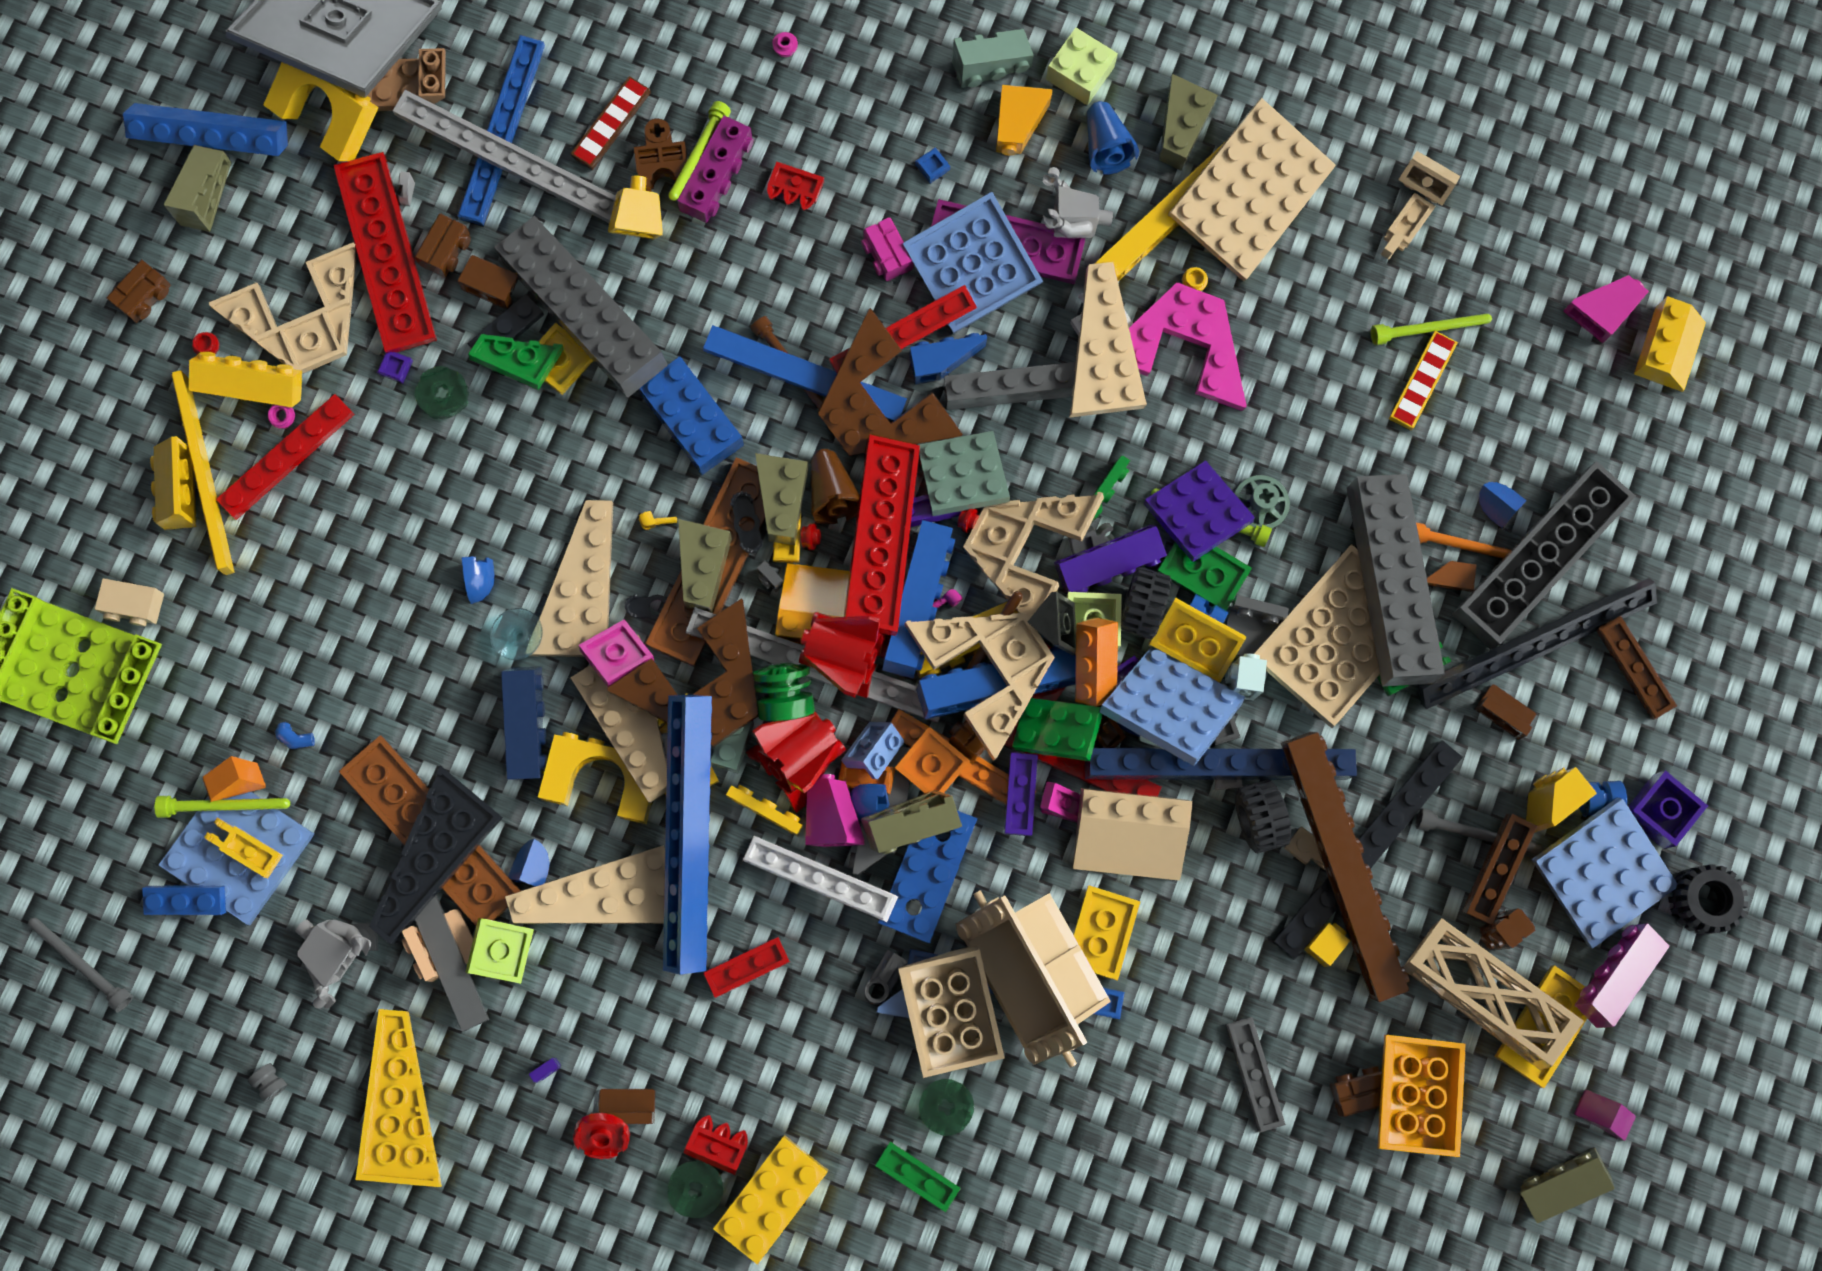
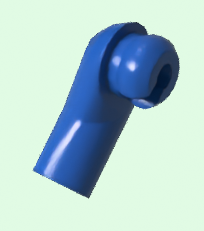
M282 722L277 725L275 736L289 749L315 746L313 733L297 735L292 731L289 723Z

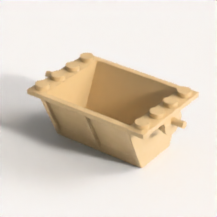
M981 890L974 893L973 895L980 908L972 915L955 924L957 926V933L968 947L975 945L979 947L987 982L1024 1047L1026 1058L1035 1065L1062 1054L1069 1068L1075 1066L1077 1063L1070 1051L1087 1043L1077 1024L1111 1001L1051 894L1049 893L1014 912L1006 896L997 897L987 903Z

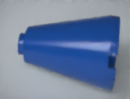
M1102 101L1093 103L1087 110L1090 166L1096 173L1097 170H1102L1103 174L1107 175L1118 173L1131 166L1130 161L1134 157L1137 160L1139 157L1138 145L1109 103Z

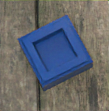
M936 147L915 161L916 167L930 184L947 173L951 167Z

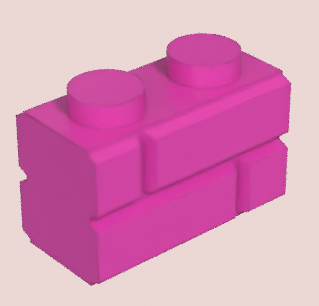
M886 218L878 222V224L863 230V240H861L866 254L871 253L875 259L872 263L878 276L883 275L886 281H890L913 269V261L905 249L904 242L891 218Z

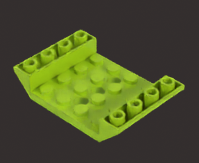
M11 588L0 612V701L117 744L162 644L137 634L133 635ZM84 639H89L91 642L90 648L86 652H80L79 643ZM77 663L79 665L78 674L74 677H69L67 673L68 667ZM61 688H66L68 691L67 698L62 702H58L56 699L57 691Z

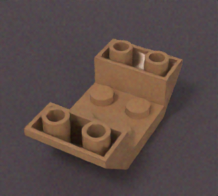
M445 48L419 49V59H399L367 95L371 99L370 102L378 107L377 111H393L404 90L433 104L444 99Z

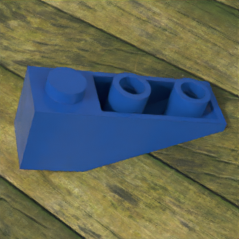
M971 333L961 339L947 337L937 343L929 344V342L923 341L910 347L909 356L915 384L943 379L944 376H947L986 347L987 335Z

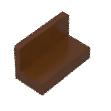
M471 255L458 279V283L462 291L507 310L513 303L510 293L518 276L514 272Z
M1495 684L1488 688L1475 708L1477 712L1518 740L1529 734L1533 728L1530 724L1536 716L1534 711Z
M601 1089L599 1092V1112L596 1113L612 1114L622 1119L626 1124L655 1123L656 1091L654 1089Z

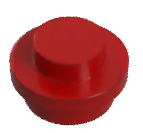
M209 332L197 334L192 343V348L197 355L200 352L216 354L220 346L217 337Z
M977 509L964 510L960 513L958 527L962 528L963 532L969 533L974 528L979 518Z
M815 524L803 526L801 530L802 547H808L809 550H815L816 545H819L821 542L820 529H817Z

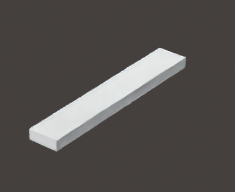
M753 836L743 858V861L885 922L888 921L898 896L756 836Z

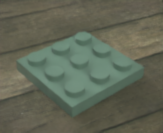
M994 431L918 444L920 445L919 459L932 516L1010 502V495Z

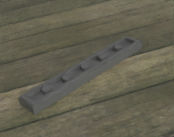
M436 895L416 917L415 921L461 1030L465 1032L490 1019L470 973L465 972L467 965Z

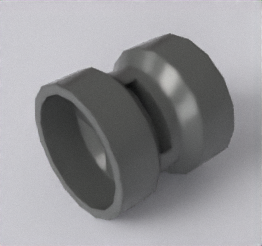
M271 1063L257 1070L248 1079V1083L252 1088H258L260 1092L259 1097L264 1103L275 1098L288 1086L283 1078L275 1075L276 1069Z

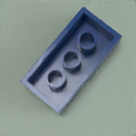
M681 357L668 364L667 367L639 388L641 397L701 475H704L744 446L740 433Z

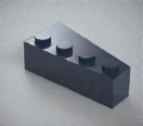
M542 666L508 668L501 671L507 780L541 778L544 775L547 764V755H543V744H546V729L543 728L545 704L542 698L544 687Z

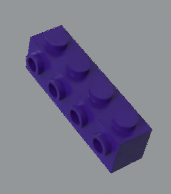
M1148 525L1055 561L1054 565L1064 592L1085 593L1088 591V586L1096 583L1097 586L1112 582L1111 577L1119 574L1122 577L1131 575L1136 571L1137 567L1144 564L1146 567L1159 564L1161 562L1160 558L1167 556L1157 526Z

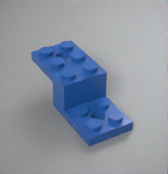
M957 810L962 827L950 830V838L947 841L942 842L937 840L935 836H931L919 842L909 844L890 893L898 896L888 921L885 922L879 919L878 924L928 944L930 943L978 818ZM917 900L920 902L922 910L918 915H910L906 911L908 901Z

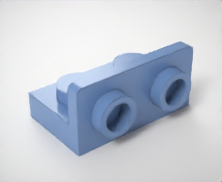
M869 722L841 761L846 768L865 769L872 779H878L903 745L904 739L890 722Z

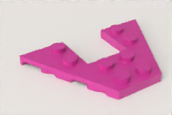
M1176 283L1129 327L1139 374L1145 376L1150 374L1162 332L1208 348L1195 394L1243 411L1246 408V401L1224 300Z

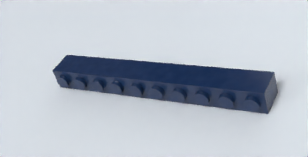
M1093 748L1090 761H1084L1085 780H1293L1283 749H1207L1196 765L1193 766L1162 748ZM1327 749L1325 751L1328 761H1331L1335 767V780H1348L1357 776L1356 749Z

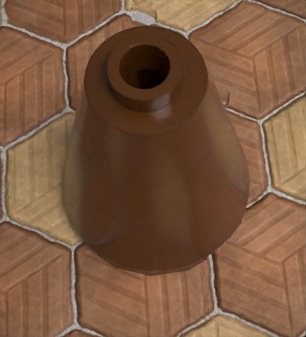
M829 449L818 450L811 458V513L814 520L821 524H837V519L846 517V521L850 520L858 514L860 494L837 454Z

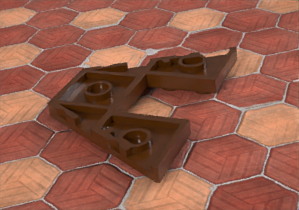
M871 308L867 310L866 316L828 390V394L818 411L819 416L849 456L866 453L869 435L911 444L962 436L963 434L932 392L890 423L862 386L861 381L902 351Z
M742 598L697 628L700 635L726 670L724 674L693 694L712 696V747H715L758 717ZM652 658L606 688L610 694L620 697L668 723V695H677Z

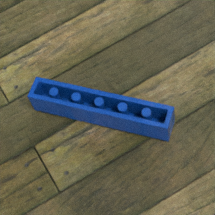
M134 103L123 113L125 136L130 139L189 146L197 145L206 148L279 156L288 146L286 121Z
M922 520L902 594L898 632L896 636L891 635L883 664V671L914 678L916 669H922L925 656L920 654L921 650L905 627V622L933 621L935 619L937 608L933 607L934 599L940 600L943 584H939L940 576L946 577L949 561H945L946 553L952 554L955 539L951 538L953 530L951 527Z
M1056 646L1049 649L1055 658L1034 694L1076 685V655H1071ZM984 662L968 670L957 668L949 671L946 675L937 676L936 674L924 676L919 680L916 691L924 718L929 719L972 709L1006 688L1007 685L994 665H988V663Z

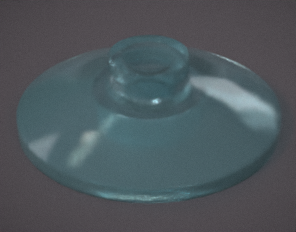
M513 608L503 612L494 621L490 632V640L494 650L500 656L509 660H521L533 654L539 647L543 636V628L539 618L524 608ZM523 633V637L517 641V634Z

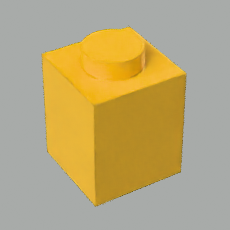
M1327 923L1324 924L1304 950L1322 966L1327 967L1331 966L1350 940L1345 937L1347 933L1339 925Z

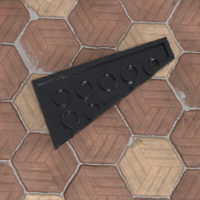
M441 765L437 770L434 783L426 795L427 799L420 814H418L402 850L400 861L392 873L386 893L382 896L369 926L390 945L396 942L403 934L402 931L409 927L503 818Z

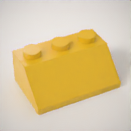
M1667 296L1655 307L1634 375L1681 392L1685 390L1706 324L1691 304Z
M177 436L170 437L153 447L154 456L150 458L155 480L151 483V491L155 497L152 517L154 522L164 530L197 527L195 474L189 448Z
M1563 767L1557 772L1553 771L1549 775L1542 776L1533 783L1536 788L1528 793L1526 820L1538 825L1535 832L1554 827L1597 793L1576 767L1569 770Z

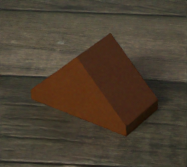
M1103 714L1095 744L1099 748H1116L1126 738V735L1116 721Z

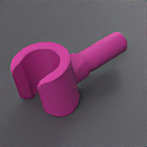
M950 589L940 600L933 602V607L938 608L948 602L953 608L963 598L956 590Z

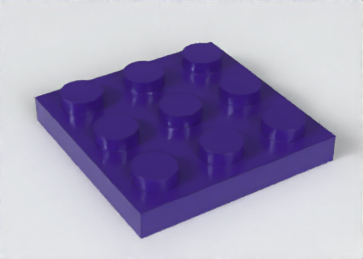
M1207 461L1199 464L1144 501L1145 507L1192 562L1253 523L1255 519L1252 513Z

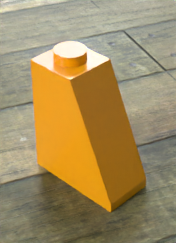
M1002 85L996 152H1001L1008 156L1022 153L1050 106L1052 89Z

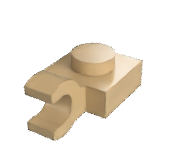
M1301 826L1291 838L1290 844L1286 845L1284 849L1306 865L1311 859L1325 870L1313 835Z

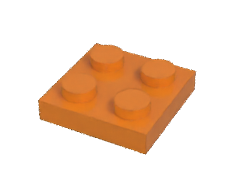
M928 726L894 768L925 794L933 790L944 793L968 765L970 760Z

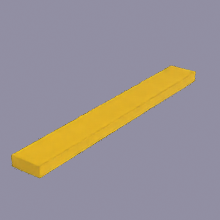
M181 370L172 372L173 384L216 569L225 575L235 572L219 503L216 500L217 495L193 392L189 391V378Z

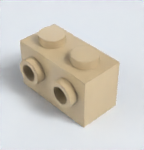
M1416 151L1399 181L1403 182L1409 189L1416 190L1425 195L1431 202L1443 205L1460 176Z
M102 579L95 610L104 614L103 618L106 620L120 622V618L129 619L130 624L146 627V623L157 624L164 593L152 587Z

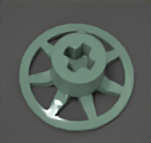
M1264 475L1249 477L1240 483L1235 491V495L1240 500L1250 502L1251 506L1247 509L1251 513L1254 511L1258 512V524L1251 523L1250 525L1256 527V525L1262 526L1265 513H1269L1277 521L1265 526L1274 528L1284 521L1289 512L1290 500L1285 487L1272 477ZM1262 480L1267 481L1269 483L1257 485L1255 481ZM1250 483L1253 493L1251 495L1240 494L1242 488ZM1277 488L1281 491L1283 497H1279ZM1284 502V511L1280 515L1276 511L1275 506L1278 503Z

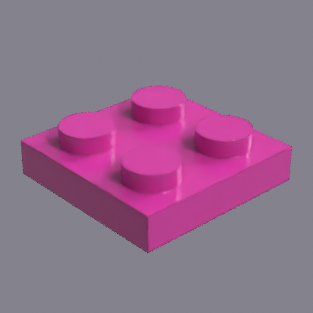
M625 619L579 644V651L607 687L651 658L654 660L652 653Z

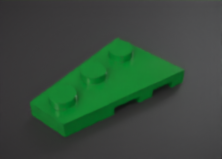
M481 334L468 355L469 359L539 390L564 351L563 344L554 343L553 346L542 345L539 341L530 340L529 343L514 341L513 338Z

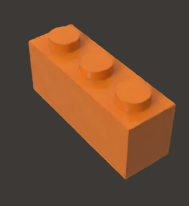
M1094 618L1076 623L1075 702L1097 707L1102 705L1117 688L1118 622Z

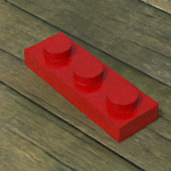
M779 937L704 972V975L714 997L717 998L790 961Z

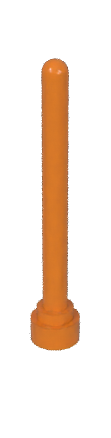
M1416 522L1420 544L1430 541L1502 559L1511 551L1510 549L1433 532L1425 524Z

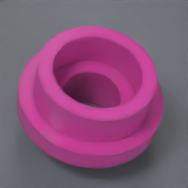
M781 32L773 39V49L781 57L792 56L798 48L796 37L789 32ZM787 41L789 44L784 46L781 42Z
M273 404L268 411V419L276 428H287L294 422L295 412L292 407ZM281 411H284L286 413V418L284 420H281L279 418V413Z

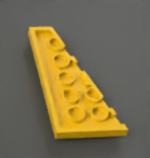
M379 1009L356 1180L442 1187L409 1012Z

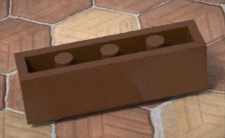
M1514 814L1505 815L1461 912L1493 925L1538 825Z

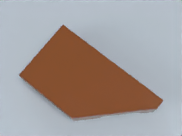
M1450 561L1427 578L1428 585L1472 592L1475 585L1476 565Z

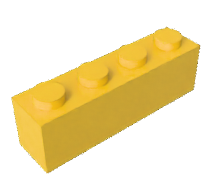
M200 352L189 360V391L286 407H293L301 401L302 370L293 369L291 365L280 364L271 366L262 360L241 361V358L237 356L222 358L216 357V354L212 352Z

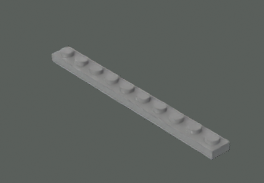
M404 90L393 109L395 116L610 223L616 198L615 195Z
M695 607L686 634L703 639L697 628L716 616V614ZM747 626L751 657L773 665L780 663L800 664L799 657L805 646ZM810 667V674L806 677L834 686L815 668ZM875 671L873 672L868 699L924 718L916 691L917 686ZM940 716L927 720L938 723Z

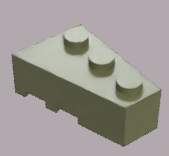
M1172 74L1167 91L1159 161L1182 171L1214 107L1217 94Z
M197 145L193 146L164 203L165 208L181 226L211 231L232 163L224 151Z
M755 453L769 541L795 545L808 474V461Z
M678 519L684 604L689 609L694 610L696 607L712 613L732 541L731 533L727 530Z
M936 790L861 818L871 850L878 853L881 852V854H888L897 850L896 847L913 844L922 839L962 827L953 796Z
M1593 1147L1565 1163L1550 1168L1547 1173L1539 1177L1534 1175L1523 1181L1524 1185L1520 1187V1192L1538 1224L1612 1191L1615 1187L1596 1148Z

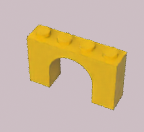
M281 62L263 105L281 119H298L310 92L317 86L320 87L327 94L332 106V119L320 148L338 161L354 160L378 107L370 102L369 96L364 98Z
M563 732L562 736L554 734L538 794L539 799L568 806L575 778L581 768L595 760H608L621 768L625 779L617 816L620 819L647 824L652 802H648L615 748L604 746V741L589 738L588 742L578 740V735Z

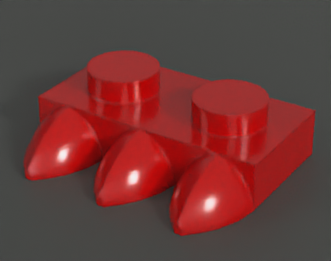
M776 161L767 185V193L770 199L777 197L781 192L784 193V200L787 205L800 198V204L804 211L814 203L816 204L824 184V177Z
M711 1116L703 1117L695 1125L685 1147L684 1154L735 1175L747 1148L748 1137L746 1131L742 1130L736 1133L730 1140V1127L728 1123L721 1124L712 1132L713 1122Z

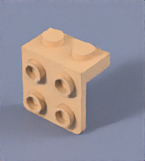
M453 909L445 913V916L467 964L473 936L461 911ZM411 926L403 930L402 933L405 938L402 939V943L407 953H412L417 962L413 966L420 979L424 978L428 982L439 979L419 928Z

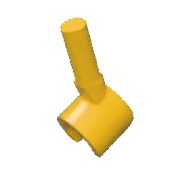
M647 511L639 515V522L643 529L650 530L656 527V525L677 523V517H659L654 519L652 512Z

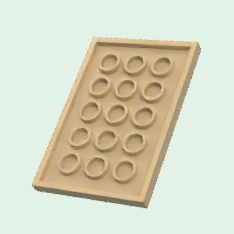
M1261 98L1168 215L1242 281H1245L1336 165Z
M1352 544L1254 653L1259 655L1260 659L1267 660L1266 671L1331 728L1340 721L1380 674L1358 550Z

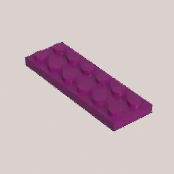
M938 199L932 226L965 208L966 205ZM1006 215L1039 275L1075 284L1086 238L1054 237V228L1051 229L1042 223Z

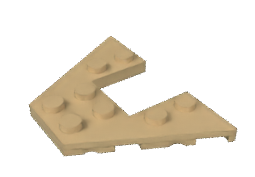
M353 242L306 262L325 307L277 327L258 283L211 301L209 305L281 363L291 365L293 369L302 370V374L347 355L357 255L356 245Z
M1097 492V495L1075 497V495H1067L1064 498L1056 496L1037 498V501L1029 502L1013 500L1007 503L986 506L983 508L963 546L964 550L1008 601L1015 591H1020L1023 594V598L1016 610L1018 613H1025L1030 619L1049 594L1056 592L1059 588L1058 581L1014 566L1033 526L1037 525L1082 542L1104 499L1103 493Z
M1014 613L1006 616L1000 614L990 615V617L973 618V616L947 620L934 619L933 621L905 622V627L933 670L979 643L1006 683V688L964 713L965 719L994 761L1055 657L1037 630L1027 622L1029 618L1025 613Z

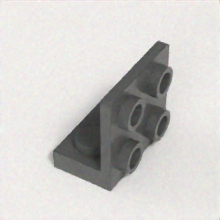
M1237 595L1231 602L1226 624L1228 627L1246 636L1236 656L1243 657L1244 654H1254L1287 618L1289 608Z

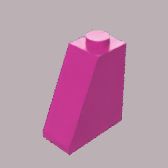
M1628 275L1575 298L1563 312L1600 342L1604 343L1649 291L1644 288V285L1639 280L1633 279Z
M820 774L814 786L807 791L805 845L818 847L864 845L863 833L846 781L835 780V775Z

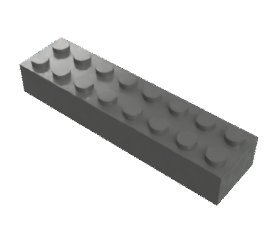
M535 216L494 247L507 268L517 274L518 280L627 398L668 366L662 351Z
M1597 461L1594 462L1573 482L1457 607L1452 615L1490 650L1500 645L1631 503L1636 495Z
M1407 474L1357 476L1347 487V494L1382 687L1432 684L1442 677L1445 672Z

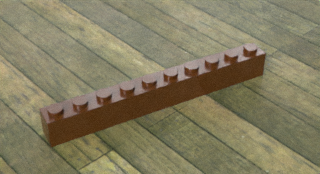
M1308 732L1281 742L1370 998L1377 1002H1382L1408 992L1407 982H1409V977L1405 968L1400 966L1398 960L1400 956L1399 948L1391 940L1388 932L1391 931L1389 920L1385 915H1382L1380 905H1382L1381 897L1378 891L1373 889L1370 881L1373 879L1371 869L1367 864H1364L1361 855L1364 853L1363 846L1360 840L1355 838L1352 830L1355 827L1353 818L1349 812L1346 813L1343 804L1345 802V795L1335 782L1336 770L1333 763L1327 759L1325 739L1322 735L1319 736L1318 732Z

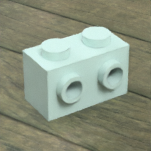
M1256 654L1240 656L1228 668L1225 674V684H1229L1228 688L1241 694L1246 700L1256 699L1264 692L1267 660L1260 659V656Z

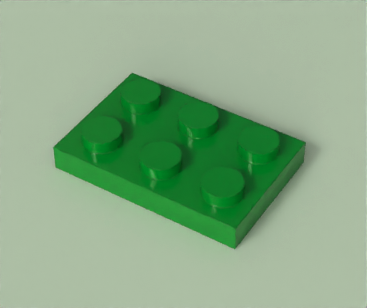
M1175 542L1157 572L1169 575L1171 582L1195 596L1197 594L1208 600L1210 606L1217 605L1227 611L1252 568L1218 547L1213 548L1192 562Z
M1031 698L1020 717L1012 747L1016 751L1090 761L1103 715L1100 713L1101 708Z

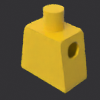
M631 176L630 189L623 188L617 192L608 227L609 233L656 239L662 235L658 193L646 191V177Z

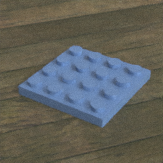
M993 192L903 243L934 301L963 285L969 291L977 308L948 324L953 334L1043 283Z
M1152 646L1102 704L1100 713L1195 766L1240 708L1245 697Z
M248 792L221 800L262 798L253 792ZM278 809L197 811L162 859L159 866L189 886H225L226 911L245 924L251 925L315 833ZM217 817L233 827L236 826L283 855L268 879L220 851V847L204 838L207 832L217 835L223 841L229 835V832L216 826L214 821Z
M1619 797L1531 859L1590 948L1599 945L1672 892L1677 886V882L1629 807Z

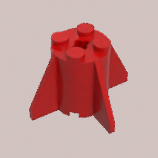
M815 612L811 620V630L805 629L801 639V645H804L805 648L801 651L799 663L815 668L844 694L852 697L858 695L867 698L872 674L876 667L874 662L876 656L880 655L882 644L887 634L879 633L881 619L873 616L834 618Z
M814 712L801 718L759 725L752 731L758 745L752 747L746 754L762 765L769 776L773 774L778 779L775 784L784 791L793 810L798 812L807 803V791L814 786L820 774L825 773L829 764L845 752L846 749L842 742L833 734L836 729L832 722L827 718L822 721L818 714Z

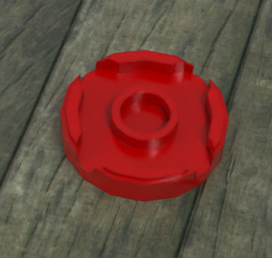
M593 1113L582 1117L576 1123L573 1134L575 1147L578 1150L580 1147L584 1150L585 1155L596 1159H610L618 1156V1152L622 1150L624 1152L627 1149L630 1139V1131L627 1124L622 1119L606 1113Z

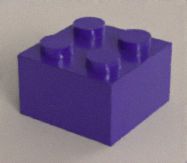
M1665 770L1653 774L1628 807L1645 834L1662 849H1667L1678 845L1708 805Z

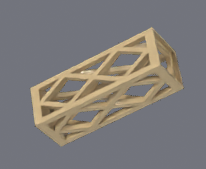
M1442 918L1432 926L1403 966L1408 974L1539 1070L1553 1066L1584 1022ZM1442 940L1447 945L1438 944V942ZM1433 958H1436L1444 978L1441 977ZM1444 959L1467 961L1477 986L1455 984ZM1425 960L1427 961L1429 967L1423 964ZM1477 966L1482 970L1489 987L1485 986ZM1494 979H1496L1502 985L1507 987L1509 990L1498 989ZM1473 999L1484 1000L1488 1010L1479 1005ZM1493 1001H1496L1506 1024L1501 1021ZM1505 1002L1527 1005L1538 1031L1516 1029ZM1538 1011L1544 1015L1552 1033L1546 1031ZM1533 1043L1544 1044V1046L1540 1049Z

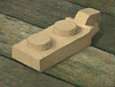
M1414 193L1386 232L1384 240L1388 244L1381 255L1389 260L1397 248L1401 251L1405 247L1407 248L1436 206Z

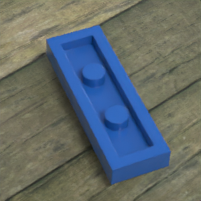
M145 886L142 888L144 915H222L226 913L225 886Z

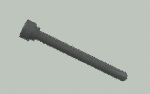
M1423 808L1419 810L1416 818V829L1427 832L1436 828L1493 843L1497 835L1495 832L1438 818L1433 811ZM1530 842L1526 852L1538 855L1544 848L1541 844Z
M34 917L28 921V925L107 996L108 1006L116 1013L129 1005L133 995L125 988H115L38 918Z

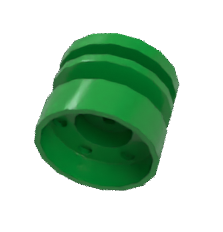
M780 663L753 672V679L761 682L755 685V691L768 693V695L756 701L760 720H790L805 717L815 712L813 694L800 691V689L812 684L810 678L804 677L810 674L809 666Z

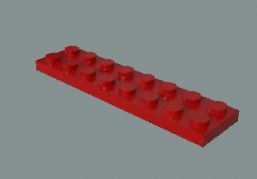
M384 152L333 165L385 353L400 352L437 341Z
M869 435L865 453L844 617L873 616L881 619L879 633L896 636L899 626L920 445Z

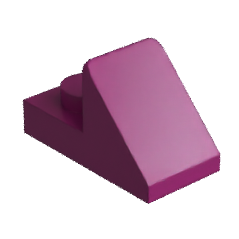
M1047 782L1042 796L1041 812L1077 823L1080 794L1059 784Z

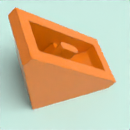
M230 756L203 776V782L210 802L266 788L258 763Z

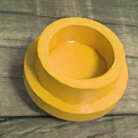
M1197 267L1189 268L1182 277L1183 285L1199 291L1204 290L1208 283L1207 274Z

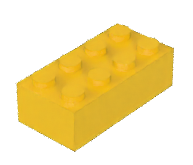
M784 1135L713 1229L758 1265L827 1174L828 1169Z

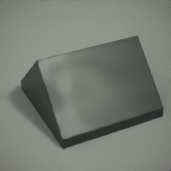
M1057 591L1051 592L1027 622L1054 646L1071 655H1076L1075 603Z

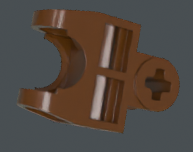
M659 118L650 120L645 126L646 146L634 147L636 170L638 176L647 178L646 191L652 192L656 181L661 177H670L676 181L687 161L685 141L672 142L668 123Z

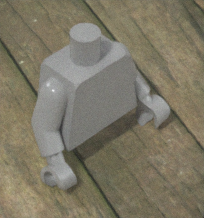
M1052 167L1049 169L1048 174L1055 177L1044 175L1043 183L1047 186L1053 185L1057 194L1054 210L1048 209L1049 215L1054 219H1048L1043 216L1046 227L1054 228V237L1092 238L1095 236L1097 225L1111 226L1113 211L1100 210L1099 197L1097 195L1071 189L1064 180L1061 181L1059 179L1060 172L1057 168Z
M306 919L299 924L295 931L305 940L298 950V957L309 973L314 984L315 994L318 995L313 1001V1006L315 1008H322L324 1006V1008L329 1009L336 1001L332 995L328 994L329 985L341 980L355 957L359 956L361 950L367 956L371 941L362 937L355 926L342 921L329 919L314 926Z

